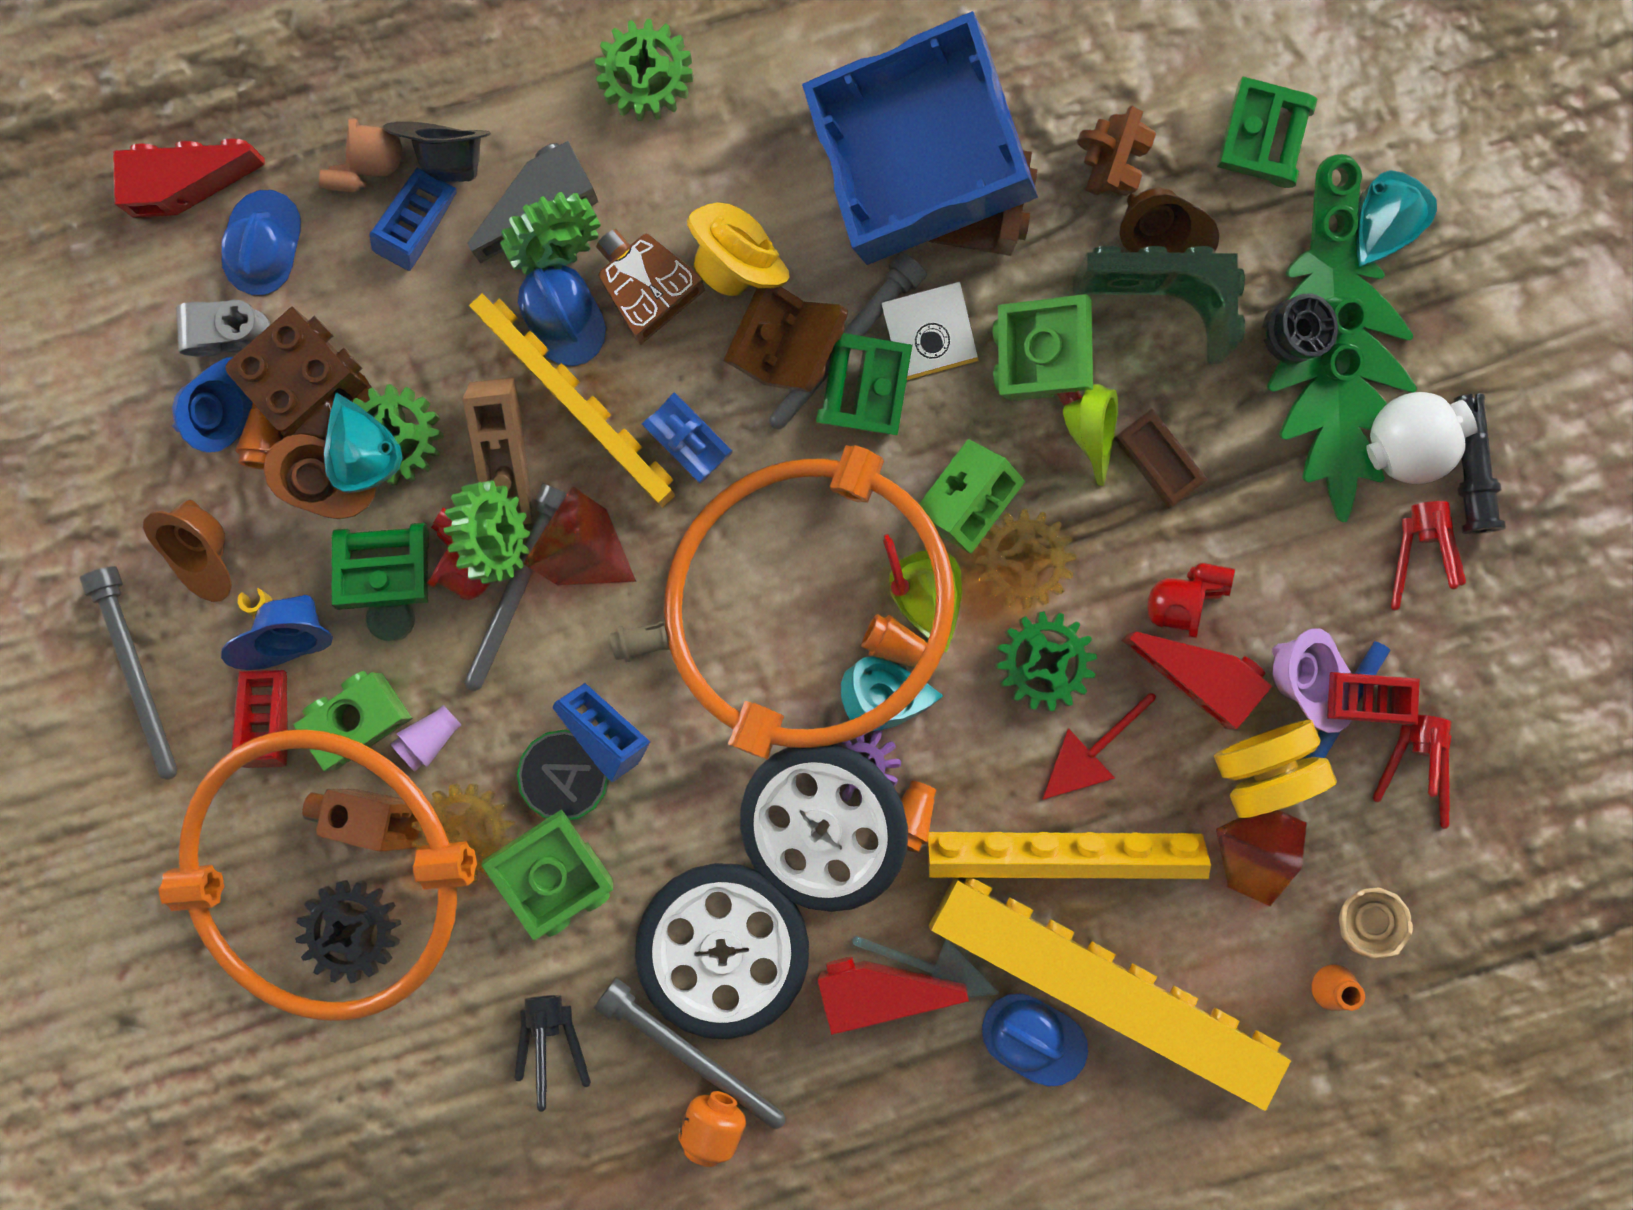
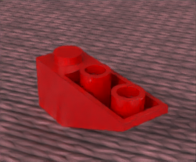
M224 139L220 142V145L208 146L193 141H181L171 148H158L155 145L143 143L133 144L130 146V150L113 151L115 205L132 218L179 215L265 165V158L250 143L241 139Z

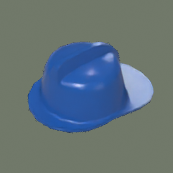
M274 190L255 191L243 197L235 205L230 215L227 229L221 240L222 268L227 279L240 291L250 295H267L278 290L289 278L301 232V217L296 205L286 195Z
M562 265L561 269H555L554 266L548 267L546 270L535 269L526 276L519 288L518 305L529 330L548 348L549 351L545 356L557 364L562 363L565 366H578L588 363L599 353L605 342L606 325L603 315L584 279L576 270Z
M226 357L212 364L190 383L182 387L174 397L172 405L174 423L172 427L176 432L180 433L184 441L196 450L205 453L219 452L231 445L241 436L249 412L252 409L253 402L226 372V364L233 357Z
M302 595L282 600H273L259 607L251 631L240 634L224 645L221 650V659L226 665L235 669H266L306 654L322 651L331 645L333 636L328 630L320 626L315 602L312 597Z
M1008 994L996 1000L986 1011L982 1024L983 1041L989 1053L1007 1068L1035 1083L1047 1087L1060 1086L1075 1079L1084 1068L1088 1057L1087 1038L1081 1026L1064 1013L1026 994Z

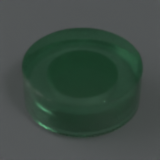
M410 604L369 607L366 613V623L369 631L375 637L385 641H399L407 637L412 631L415 624V613Z

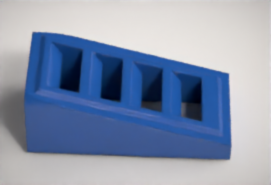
M416 167L370 232L372 251L405 270L411 271L457 193L456 188L444 181L434 179L424 170ZM421 189L436 197L437 200L435 203H432L417 195V190ZM409 204L427 213L426 216L422 217L409 210ZM400 220L416 228L414 233L398 225Z
M586 683L557 700L552 707L595 765L611 782L616 781L638 765L650 744V741ZM585 705L588 710L583 714L579 713L577 709ZM596 720L599 724L594 726L591 722Z

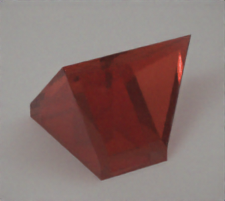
M572 486L523 564L556 585L636 582L607 509Z
M1276 810L1253 817H1238L1217 828L1216 833L1227 879L1226 887L1271 907L1302 869L1307 823L1285 812Z

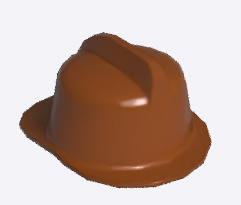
M298 434L287 436L273 445L266 455L264 475L266 483L274 495L287 504L323 517L345 519L354 517L367 509L374 499L377 487L361 492L345 493L331 484L325 472V440L315 436Z
M192 500L182 502L170 513L163 511L151 512L145 517L143 530L147 539L164 557L177 577L191 592L211 602L222 601L230 595L232 587L230 574L221 559L224 552L225 532L216 518L202 510Z

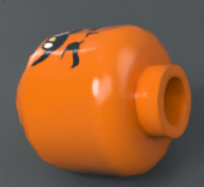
M714 1091L711 1095L695 1097L689 1103L678 1131V1140L684 1149V1154L692 1162L704 1167H714L719 1163L729 1161L735 1154L745 1130L746 1118L737 1107V1101L727 1093Z

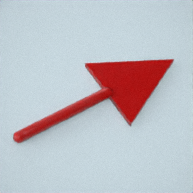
M1149 693L1090 749L1068 728L1042 800L1115 779L1095 756L1156 699V695Z

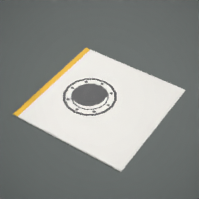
M960 282L881 303L890 340L913 345L907 380L979 361Z

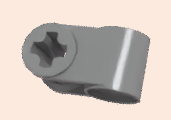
M233 299L210 303L189 302L177 305L176 307L179 353L186 356L204 357L224 352L241 351L271 325L266 315L254 310L251 305L242 300Z

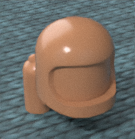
M348 118L346 164L329 166L328 170L320 169L319 189L355 193L361 187L366 188L367 186L366 181H362L360 176L387 177L391 175L401 164L402 144L399 136L384 131L383 127L359 125L358 119Z

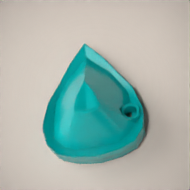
M1389 170L1379 174L1362 193L1359 202L1356 235L1359 267L1382 260L1408 246L1431 225L1437 212V201L1432 192L1418 179L1403 172Z
M336 393L329 416L324 447L326 475L334 487L345 493L361 492L377 487L390 479L400 469L402 461L401 447L390 431L372 415L354 402ZM385 446H388L387 452H384Z
M873 656L864 657L848 668L843 674L841 682V699L849 719L852 720L867 713L888 699L904 683L911 672L894 662ZM927 683L915 699L899 714L873 731L897 727L929 709L943 695Z

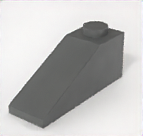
M569 141L561 145L553 143L541 148L535 154V158L525 164L467 244L480 263L503 252L500 242L504 238L501 232L503 229L512 227L509 219L512 216L521 217L525 214L522 207L535 202L538 203L540 197L544 196L547 201H551L558 192H562L566 199L573 193H578L580 199L587 198L591 206L599 202Z

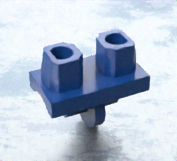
M675 392L654 414L642 423L643 427L699 484L733 453Z

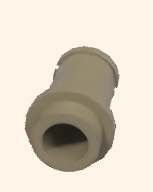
M664 620L659 621V623L624 630L623 626L618 627V632L610 633L615 659L625 658L626 663L630 662V657L670 649Z

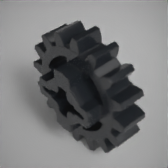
M348 880L337 882L336 893L329 886L319 889L318 892L322 901L314 898L307 900L304 905L311 912V915L297 918L296 923L306 927V933L296 937V943H307L309 948L301 956L302 960L306 961L312 958L317 960L318 963L313 971L316 975L327 969L331 970L330 982L336 983L342 979L345 973L350 983L361 980L362 971L368 977L373 976L379 972L375 961L385 965L393 958L386 950V947H395L400 943L399 938L391 935V930L401 925V920L389 919L388 913L396 906L395 903L390 902L384 905L380 903L379 900L383 894L381 888L369 894L366 893V881L356 882L352 890ZM345 900L360 903L368 910L364 912L353 909L349 902L345 903ZM324 918L326 924L323 936L321 937L320 926L322 919ZM363 922L349 938L344 937L335 941V938L342 934L347 925ZM377 925V940L374 946L371 937L374 926ZM330 952L345 954L348 961L340 960L331 955Z

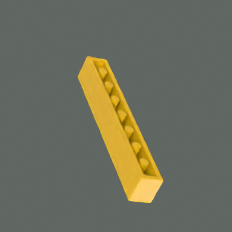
M958 878L952 879L928 925L931 931L1264 1111L1267 1110L1291 1063L1289 1058L1278 1051L1281 1046L1280 1042L1258 1030H1255L1252 1037L1236 1029L1240 1022L1239 1020L1214 1007L1211 1015L1195 1007L1198 1001L1197 997L1175 985L1172 986L1170 992L1154 985L1157 976L1134 963L1131 964L1129 970L1115 964L1113 960L1116 954L1093 941L1090 942L1088 948L1071 940L1075 932L1052 919L1049 920L1046 926L1030 918L1034 910L1011 897L1008 898L1005 904L989 896L993 888L976 878H966L965 882Z

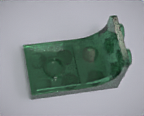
M1100 246L1094 248L1092 252L1086 253L1073 276V294L1169 295L1189 303L1199 313L1206 328L1208 364H1219L1237 348L1238 342H1242L1244 339L1245 318L1243 314H1238V297H1241L1244 291L1245 274L1243 268H1238V253H1214L1213 248L1204 246L1188 248L1185 250V253H1167V248L1161 246L1144 247L1139 249V253H1121L1119 247Z

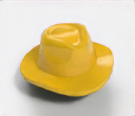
M717 202L697 208L687 218V226L693 237L700 244L695 255L693 268L702 280L718 293L727 296L741 295L749 285L757 288H776L783 286L790 277L789 270L779 257V253L774 249L771 240L762 226L747 212L731 204Z

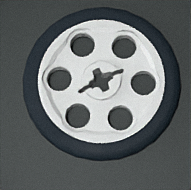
M837 744L813 748L787 747L773 754L760 765L746 786L740 807V831L745 851L756 872L771 882L791 902L808 909L837 912L852 910L874 901L890 887L900 872L908 846V824L903 804L890 780L875 764L858 752ZM799 773H807L814 777L818 787L815 795L807 796L798 790L796 776ZM853 784L861 792L862 803L855 807L845 804L839 794L841 785ZM771 806H781L788 812L790 816L788 827L780 828L771 822L769 818ZM824 819L828 821L830 826L827 832L821 836L815 829L818 827V823ZM863 827L873 830L878 837V847L873 850L862 848L856 840L857 829ZM793 848L802 852L806 859L805 869L794 870L789 867L785 860L786 849ZM829 861H843L850 870L849 880L840 882L831 877L828 871Z
M714 863L695 867L680 874L655 894L643 913L636 934L635 961L640 983L649 1001L666 1020L685 1032L704 1038L733 1039L752 1035L771 1025L789 1009L802 988L808 969L809 940L805 921L797 905L787 899L770 881L756 872V870L739 864ZM723 892L728 895L732 903L729 914L718 918L708 913L705 903L711 893ZM755 912L767 913L773 920L771 933L765 937L753 936L747 928L748 917ZM683 918L692 924L694 934L689 942L678 944L673 942L668 936V925L674 919ZM717 939H725L726 945L735 949L749 948V950L736 951V953L730 954L727 963L724 964L719 963L718 956L710 955V953L698 955L695 953L699 951L706 952L709 949L715 948ZM760 958H767L773 961L777 967V975L774 980L765 984L755 981L750 971L754 961ZM679 965L691 966L697 974L696 985L689 990L676 988L671 980V973L675 967ZM721 985L734 987L739 995L737 1006L730 1010L718 1008L712 998L713 992L717 987Z

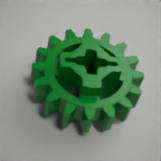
M1045 611L1037 613L1036 624H1032L1026 616L1019 619L1022 629L1020 632L1012 628H1008L1005 631V634L1011 640L1010 645L1000 644L997 646L996 650L1006 655V661L995 664V668L1007 670L1008 674L1000 684L1002 687L1015 686L1016 690L1012 696L1014 701H1019L1024 696L1029 697L1028 709L1035 710L1040 700L1044 701L1047 711H1055L1056 699H1060L1066 707L1073 705V700L1070 693L1074 691L1077 694L1085 695L1087 689L1081 683L1082 679L1095 678L1096 673L1087 669L1086 664L1097 659V654L1086 653L1084 646L1092 641L1091 636L1078 638L1076 632L1080 627V623L1076 621L1065 627L1063 625L1064 614L1062 613L1056 614L1052 622H1048ZM1041 631L1057 633L1067 641L1061 644L1047 641ZM1024 640V645L1027 649L1024 663L1016 667L1017 651ZM1040 650L1045 655L1063 651V654L1056 657V661L1051 663L1053 672L1050 673L1048 669L1028 671L1029 668L1035 666L1036 662L1041 659ZM1075 656L1074 673L1069 682H1067L1068 678L1065 671L1068 660ZM1033 678L1044 681L1051 692L1036 691L1025 684V682Z

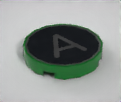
M567 729L547 732L532 741L522 754L517 771L521 796L530 809L546 819L561 809L569 820L583 817L597 808L606 795L609 785V779L599 770L570 730Z

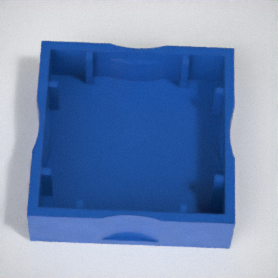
M974 11L917 34L886 53L861 58L802 84L819 142L823 145L831 162L834 176V191L852 249L866 265L1038 198L985 35Z

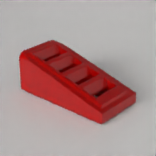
M285 670L239 671L231 751L254 738L288 730L287 672ZM272 687V695H252V688ZM271 706L270 713H252V707ZM252 725H269V732H252ZM288 749L260 756L245 764L243 768L286 767Z
M1330 672L1327 719L1418 725L1420 679ZM1343 683H1349L1348 710H1342ZM1359 684H1364L1362 711H1357ZM1374 685L1378 686L1377 713L1372 712ZM1388 687H1392L1391 714L1387 713Z

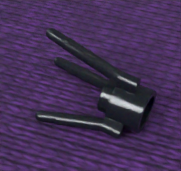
M561 995L526 998L525 1009L520 1010L521 1030L514 1077L516 1081L523 1080L531 1033V1037H535L537 1110L543 1112L546 1109L547 1092L546 1036L558 1035L559 1025L563 1026L582 1085L589 1087L591 1080L572 1022L571 1006H562Z

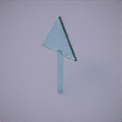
M858 936L852 939V943L855 946L933 973L932 976L964 983L967 986L969 997L999 994L989 981L947 939L944 941L936 965Z

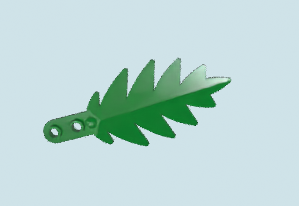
M1336 154L1324 159L1316 172L1310 249L1300 254L1286 270L1287 277L1308 275L1285 299L1286 301L1300 294L1310 293L1324 298L1332 306L1337 317L1338 334L1336 342L1328 352L1304 362L1286 364L1280 361L1267 384V389L1275 392L1312 379L1293 403L1281 427L1279 436L1281 439L1288 440L1319 428L1309 449L1302 478L1305 482L1311 483L1326 477L1328 493L1338 521L1347 522L1355 500L1358 477L1380 483L1385 480L1382 469L1376 470L1368 456L1366 446L1370 442L1360 428L1371 431L1376 416L1387 405V402L1362 378L1411 393L1417 390V386L1394 356L1377 339L1363 329L1367 328L1402 340L1410 341L1413 339L1412 332L1396 310L1373 286L1359 276L1383 279L1385 274L1375 262L1359 267L1357 250L1355 248L1362 171L1352 157L1345 154ZM1334 170H1338L1341 175V181L1337 186L1332 181ZM1331 216H1334L1338 222L1334 232H1331L1329 229V219Z

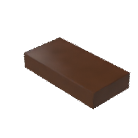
M1150 409L1114 437L1169 509L1208 480L1153 409Z

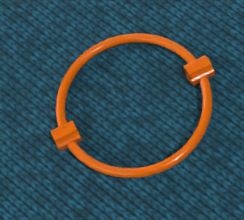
M846 445L840 461L830 459L792 460L767 466L748 474L720 492L703 508L684 534L674 554L668 573L664 599L665 630L674 663L693 696L720 722L733 729L728 745L768 760L773 745L790 748L823 747L846 742L865 735L884 725L915 699L929 681L945 651L951 632L955 597L953 572L947 550L933 521L921 505L900 486L880 474L884 460L881 456L868 449L856 445ZM802 477L833 478L830 489L844 498L858 503H868L872 491L896 506L910 521L925 545L931 561L936 589L935 615L928 643L919 662L904 683L888 699L867 713L842 724L816 729L783 728L780 726L784 716L780 713L748 701L744 702L740 712L719 697L707 684L690 654L685 638L682 617L683 591L691 561L699 544L715 522L729 508L751 493L777 482Z
M285 730L254 738L236 747L207 773L191 798L184 816L179 844V868H172L163 873L162 884L158 890L161 904H166L171 911L188 910L194 927L213 958L229 976L255 997L273 1007L301 1017L324 1021H346L378 1014L397 1005L415 992L431 975L442 958L451 937L457 908V887L468 886L474 881L477 861L475 851L469 847L467 841L449 843L436 812L422 791L409 776L379 752L358 741L325 731ZM287 749H313L350 759L385 781L407 804L421 826L429 845H423L416 850V858L412 867L415 882H419L423 890L438 889L436 918L429 941L418 961L409 972L387 989L369 997L344 1002L312 1000L292 994L268 982L245 964L232 950L216 926L208 908H212L221 902V893L225 886L222 872L216 871L213 865L199 866L198 851L203 821L213 798L224 782L238 769L260 756Z

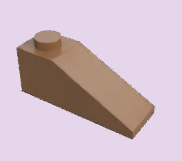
M515 377L469 382L462 400L478 483L494 481L496 487L505 485L508 489L507 498L517 496L519 499L516 507L517 512L526 513L527 517L523 524H531L533 522L523 420Z

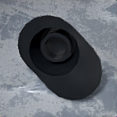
M391 122L383 125L384 131L395 136L411 139L418 163L422 169L434 179L444 182L474 180L478 171L481 138L491 135V132L487 130H460L422 122Z

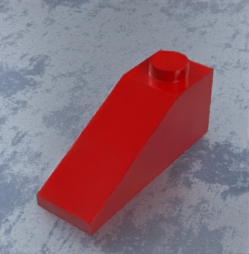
M1136 631L1128 633L1121 640L1225 729H1238L1273 687L1263 679L1266 672L1246 656L1240 660L1237 656Z
M845 957L826 963L827 970L821 971L817 979L831 1035L969 1002L967 986L964 983L869 961L854 963L853 957Z

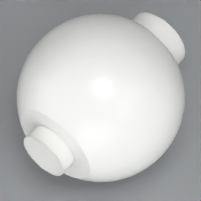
M1408 393L1393 399L1378 413L1371 428V444L1367 445L1366 449L1376 470L1383 468L1389 476L1405 483H1429L1444 477L1456 467L1465 451V438L1477 433V424L1471 409L1463 400L1449 404L1441 396L1432 393Z

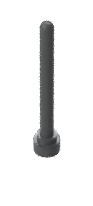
M899 252L888 265L890 269L886 274L888 280L843 333L864 336L883 314L881 303L896 299L901 292L907 293L910 288L915 290L926 278V271L908 254ZM831 353L825 364L824 376L810 392L792 390L771 414L769 422L774 429L784 428L826 380Z
M542 483L535 500L539 501L536 508L539 514L525 544L529 549V554L520 556L524 567L520 570H515L514 577L509 579L465 678V686L469 690L477 691L482 687L556 519L561 521L564 513L569 515L576 499L575 497Z
M116 566L86 573L79 577L86 596H91L93 603H99L158 774L163 779H172L177 774V766L117 598L121 595L119 587L123 585L119 571Z
M618 978L612 981L594 1006L595 1010L608 1019L613 1016L618 1021L621 1018L627 1020L721 1091L732 1096L740 1105L770 1127L779 1129L785 1124L786 1118L781 1110L633 1001L636 997L629 993L631 988Z

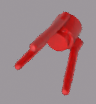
M1447 501L1414 504L1411 506L1412 517L1402 519L1403 537L1391 601V609L1394 611L1400 608L1414 534L1419 536L1420 543L1439 542L1445 573L1451 589H1457L1459 585L1463 586L1466 583L1462 561L1453 532L1450 506Z
M1418 715V725H1401L1398 743L1373 794L1372 799L1374 802L1382 800L1410 743L1413 744L1412 753L1430 757L1428 795L1436 797L1439 784L1440 826L1443 829L1449 827V749L1452 737L1450 735L1452 723L1450 720L1429 715Z

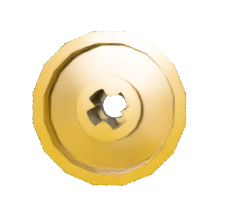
M1312 719L1293 722L1259 733L1232 744L1214 755L1222 778L1238 780L1251 777L1236 785L1229 795L1238 817H1253L1284 809L1312 798L1336 785L1337 780L1328 759L1321 757L1301 759L1314 752L1321 742Z

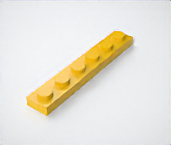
M481 293L469 305L492 332L662 508L675 497L673 491L668 487L674 481L673 478L658 462L654 461L648 466L637 454L643 447L625 428L617 434L606 422L611 416L607 409L593 395L586 401L574 389L580 382L562 363L554 368L543 357L549 350L531 331L523 336L516 329L513 323L518 317L500 298L492 304Z
M929 832L927 843L929 878L1209 879L1211 869L1203 834Z

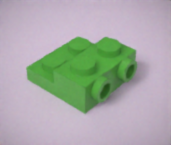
M1083 294L998 305V319L993 323V338L998 346L999 364H996L994 367L993 378L1000 396L1010 401L1051 398L1055 397V393L1093 390L1092 300L1088 295Z
M562 809L482 860L481 864L534 941L545 933L548 937L558 934L570 924V917L584 908L588 912L598 908L609 899V892L613 890L612 877L589 843H584Z

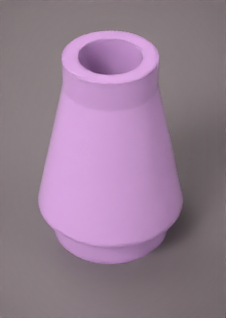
M442 705L437 711L397 732L396 734L399 737L390 745L411 769L416 772L422 765L429 766L452 734L462 725Z

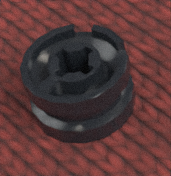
M1313 293L1300 294L1273 306L1265 315L1262 328H1266L1267 339H1264L1268 351L1277 360L1286 364H1298L1328 352L1336 342L1338 334L1337 317L1332 306L1324 298Z

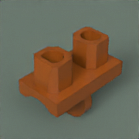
M1134 106L1128 107L1126 114H1113L1110 116L1109 121L1098 119L1094 130L1087 129L1079 133L1077 144L1087 151L1084 163L1093 167L1085 189L1086 191L1094 195L1110 191L1126 196L1138 190L1142 178L1141 170L1126 163L1130 153L1141 157L1146 155L1152 148L1156 132L1140 122L1144 111Z

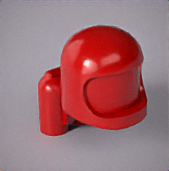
M442 507L431 528L437 531L438 538L449 547L453 543L452 536L445 534L444 528L452 526V520L445 514L446 508ZM447 548L427 584L434 588L439 583L460 595V598L463 600H472L482 595L490 583L482 584L481 579L470 580L468 578L469 567L458 569L456 566L457 560L460 557L458 552L449 553Z
M1200 563L1192 567L1190 572L1187 573L1189 580L1176 578L1160 580L1153 586L1148 597V616L1152 623L1161 628L1164 626L1186 630L1189 634L1188 637L1197 638L1204 600L1219 599L1222 595L1230 596L1235 569Z

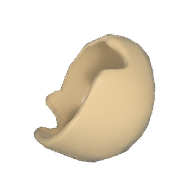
M1380 887L1356 891L1345 901L1339 914L1341 937L1352 951L1368 959H1387L1400 954L1412 935L1413 925L1409 908L1397 894Z

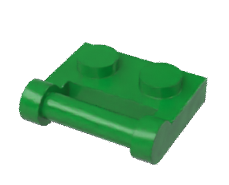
M1242 76L1236 89L1217 167L1268 180L1271 184L1278 187H1295L1299 175L1296 165L1309 116L1314 115L1318 99L1309 93ZM1285 108L1288 109L1291 116L1278 163L1268 160L1280 110Z
M843 333L832 349L823 409H818L816 422L898 435L913 345ZM850 349L862 351L852 414L840 412Z
M425 522L412 523L410 528L356 533H351L349 529L333 530L332 606L337 610L429 603L427 584L429 531ZM410 546V555L350 559L352 551Z

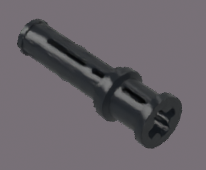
M1473 394L1458 396L1454 398V402L1459 400L1465 401L1471 409L1477 424V433L1465 438V451L1461 458L1464 481L1459 483L1460 487L1457 490L1458 495L1463 497L1466 524L1461 526L1462 533L1481 534L1506 529L1505 521L1500 520L1497 493L1502 489L1501 483L1498 482L1497 478H1493L1484 402L1485 395L1476 394L1475 398H1473Z

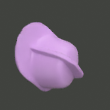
M1320 628L1308 629L1300 634L1297 640L1275 645L1272 648L1275 658L1273 663V680L1278 691L1285 697L1298 702L1309 720L1312 719L1315 727L1326 733L1340 732L1349 726L1352 720L1327 719L1330 672L1351 673L1330 634ZM1343 683L1342 710H1348L1349 683Z

